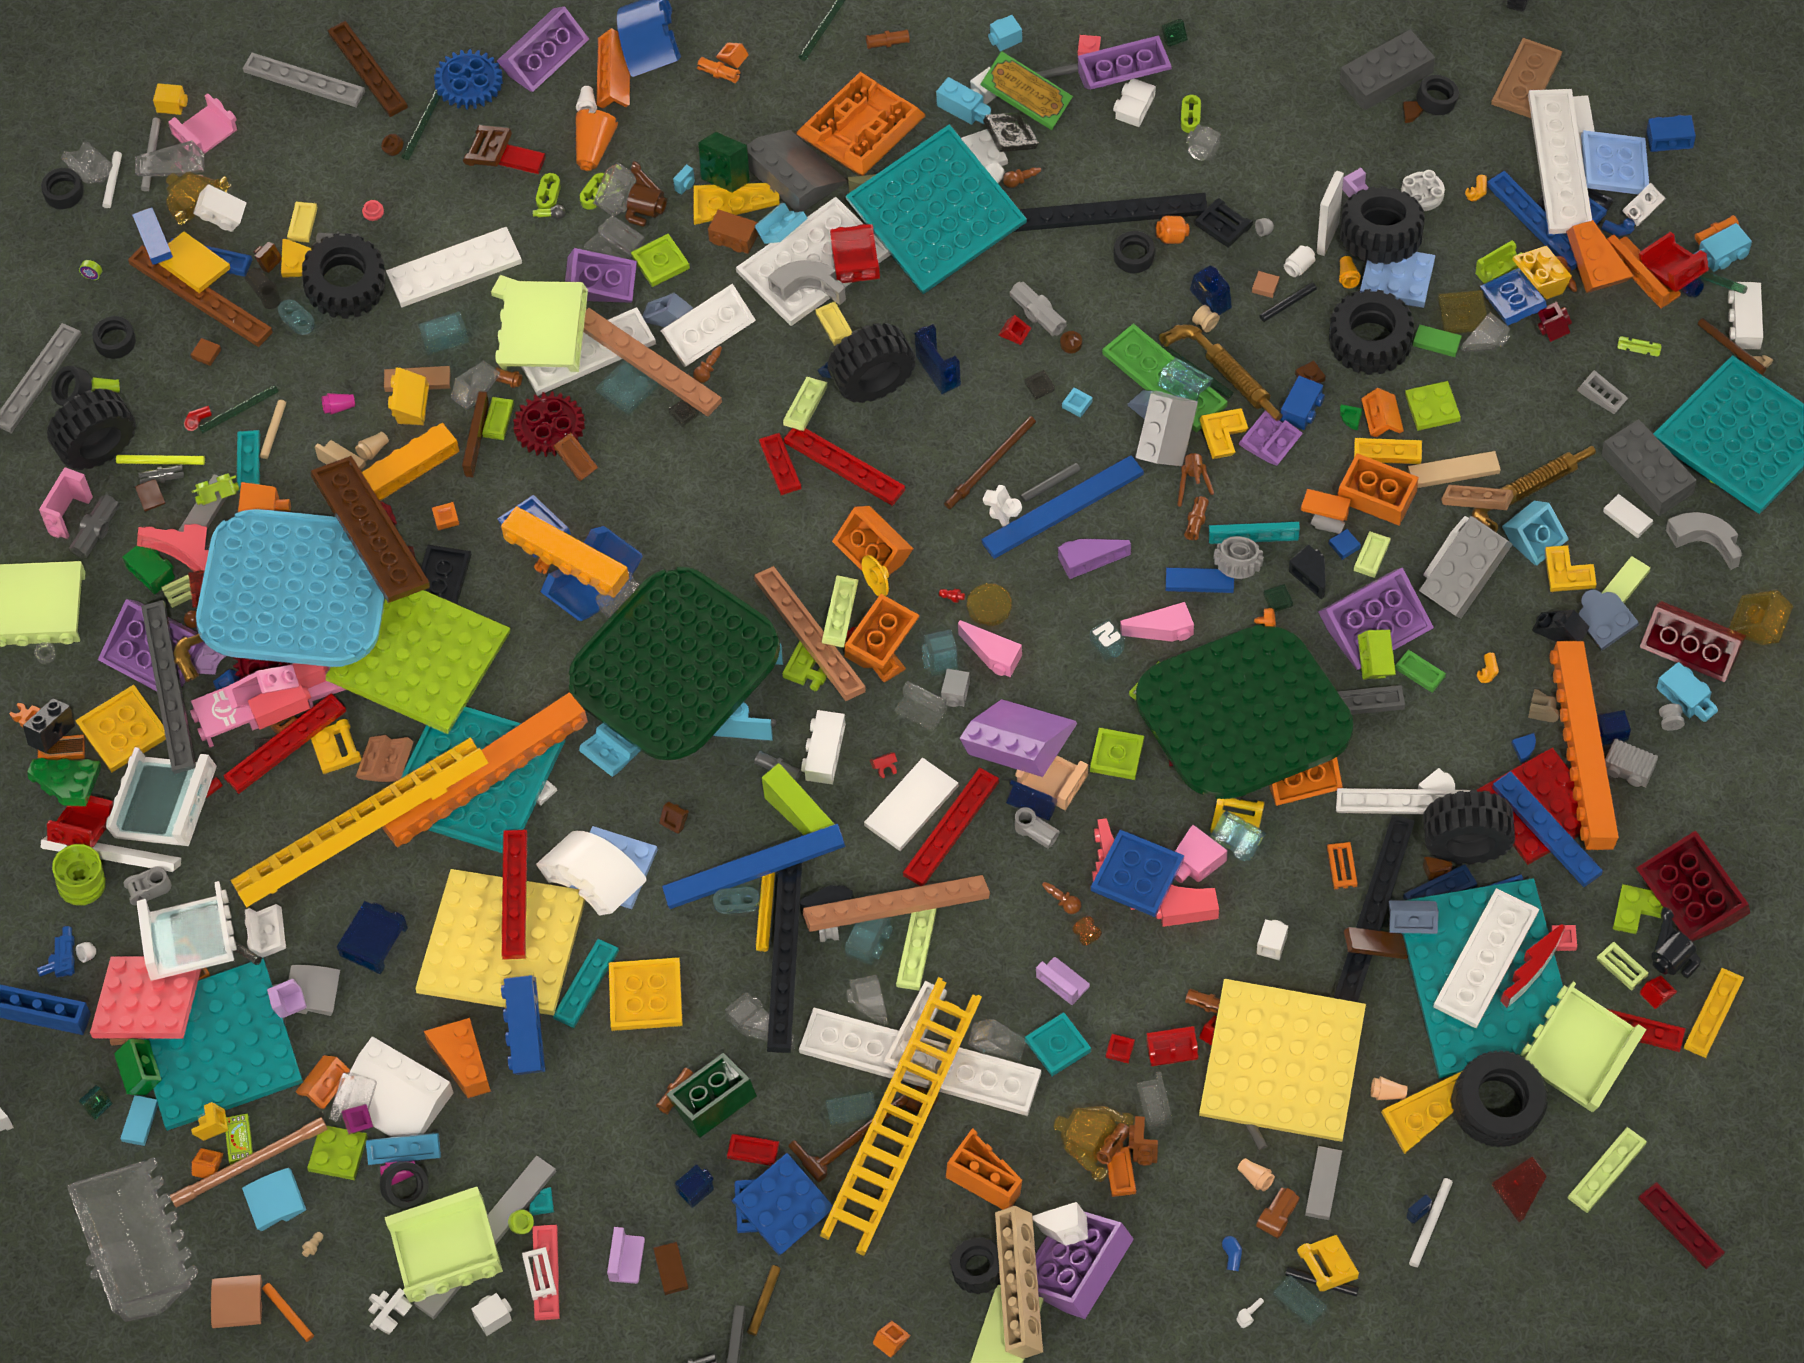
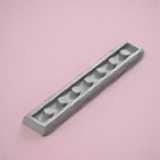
M538 1156L532 1160L488 1214L495 1244L509 1230L508 1219L511 1213L516 1210H525L556 1173L554 1167ZM462 1286L452 1288L443 1294L437 1293L428 1296L426 1299L414 1304L418 1309L432 1319H435Z

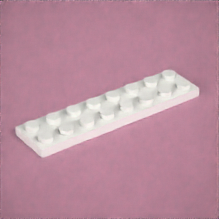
M1572 89L1529 90L1528 99L1549 234H1563L1574 225L1592 220Z

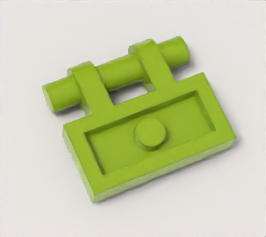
M799 641L782 673L783 678L803 686L807 678L811 679L810 688L814 691H818L820 685H823L826 681V675L821 668L818 671L812 669L816 661Z

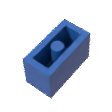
M1678 115L1675 117L1649 119L1647 136L1650 152L1693 148L1696 135L1692 116Z
M1298 376L1281 408L1282 418L1280 421L1284 422L1286 420L1291 425L1305 430L1307 424H1312L1314 421L1316 407H1321L1325 395L1322 394L1323 385Z

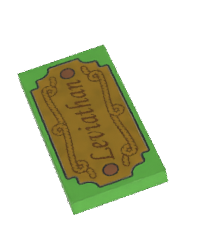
M1002 51L980 84L1050 130L1053 129L1073 97Z

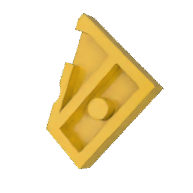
M283 239L282 277L302 276V263L305 260V254L307 251H311V248L288 239Z

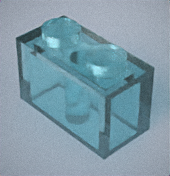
M460 311L418 324L427 355L469 342Z
M951 629L924 635L925 644L921 645L923 652L922 660L924 668L930 670L931 676L944 674L947 669L958 670L957 648Z
M890 917L856 923L845 945L846 956L869 965L873 964L875 958L879 959L883 951L882 943L884 939L888 940L892 933L893 926L890 924Z

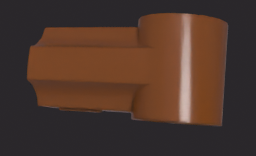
M1281 1188L1270 1207L1265 1208L1256 1227L1278 1239L1285 1230L1288 1218L1298 1204L1300 1197L1288 1188Z

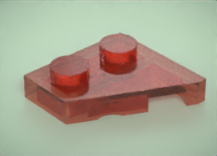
M1532 1156L1494 1181L1492 1186L1520 1223L1525 1218L1547 1176Z

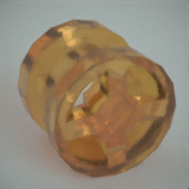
M1091 916L1080 919L1072 928L1073 932L1080 936L1082 945L1091 944L1102 934L1100 928L1094 925V919Z

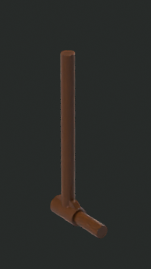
M902 1095L891 1105L902 1108L909 1100L905 1095ZM887 1113L884 1118V1121L892 1115ZM873 1118L821 1159L809 1156L796 1140L792 1141L788 1147L802 1161V1165L817 1182H821L828 1175L827 1165L865 1137Z

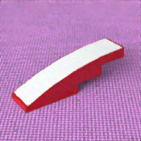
M1563 924L1559 925L1526 951L1524 957L1526 963L1514 972L1512 981L1515 984L1503 992L1501 1002L1506 1008L1522 996L1540 976L1562 938L1565 929Z

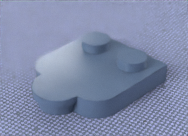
M1589 590L1582 596L1583 608L1580 610L1579 616L1589 625L1587 633L1601 651L1639 626V622L1617 594L1613 592L1602 594L1597 590Z

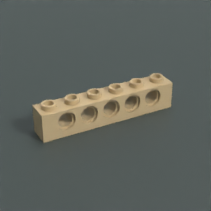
M1012 1206L995 1212L1005 1351L1024 1359L1043 1353L1032 1213L1017 1206Z

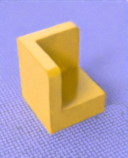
M213 1102L204 1105L205 1115L198 1119L199 1126L191 1129L192 1134L203 1141L228 1131L225 1109Z

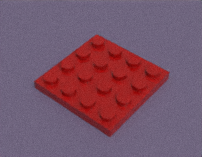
M1553 748L1511 770L1573 839L1580 836L1582 825L1581 821L1577 819L1578 802L1573 797L1574 781L1570 779L1569 768ZM1506 774L1477 789V792L1488 791L1490 794H1497L1492 788L1493 783ZM1513 811L1515 829L1513 846L1525 863L1529 865L1551 851Z

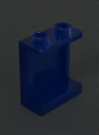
M934 324L920 328L915 332L916 357L940 393L944 394L960 386V362L957 357L953 356L943 361L937 352L936 327Z
M364 901L337 945L340 957L381 975L385 968L384 959L401 931L406 932L408 929L405 917L398 912L391 913L386 911L378 903L371 904Z

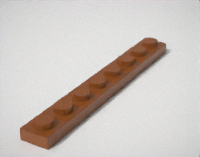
M143 245L128 259L131 266L257 347H260L273 333L271 327L207 287L201 293H198L160 264L153 265L146 247Z

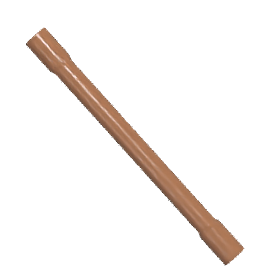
M320 1117L304 1125L294 1133L201 1181L182 1188L171 1194L170 1198L177 1208L195 1199L196 1196L306 1139L315 1137L328 1130L323 1118Z

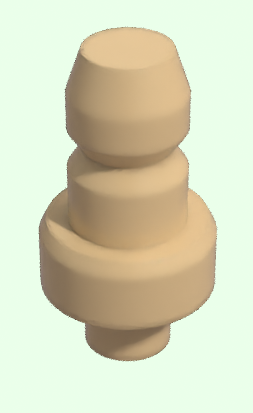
M317 1232L310 1241L304 1243L302 1254L305 1257H308L310 1254L314 1255L317 1252V1246L322 1241L323 1234Z

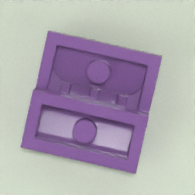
M1265 410L1242 438L1239 445L1266 462L1277 466L1303 433L1286 420L1283 423L1276 421Z

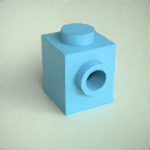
M1010 15L990 24V34H988L991 44L993 46L996 45L999 51H1002L1022 42V29L1013 15Z

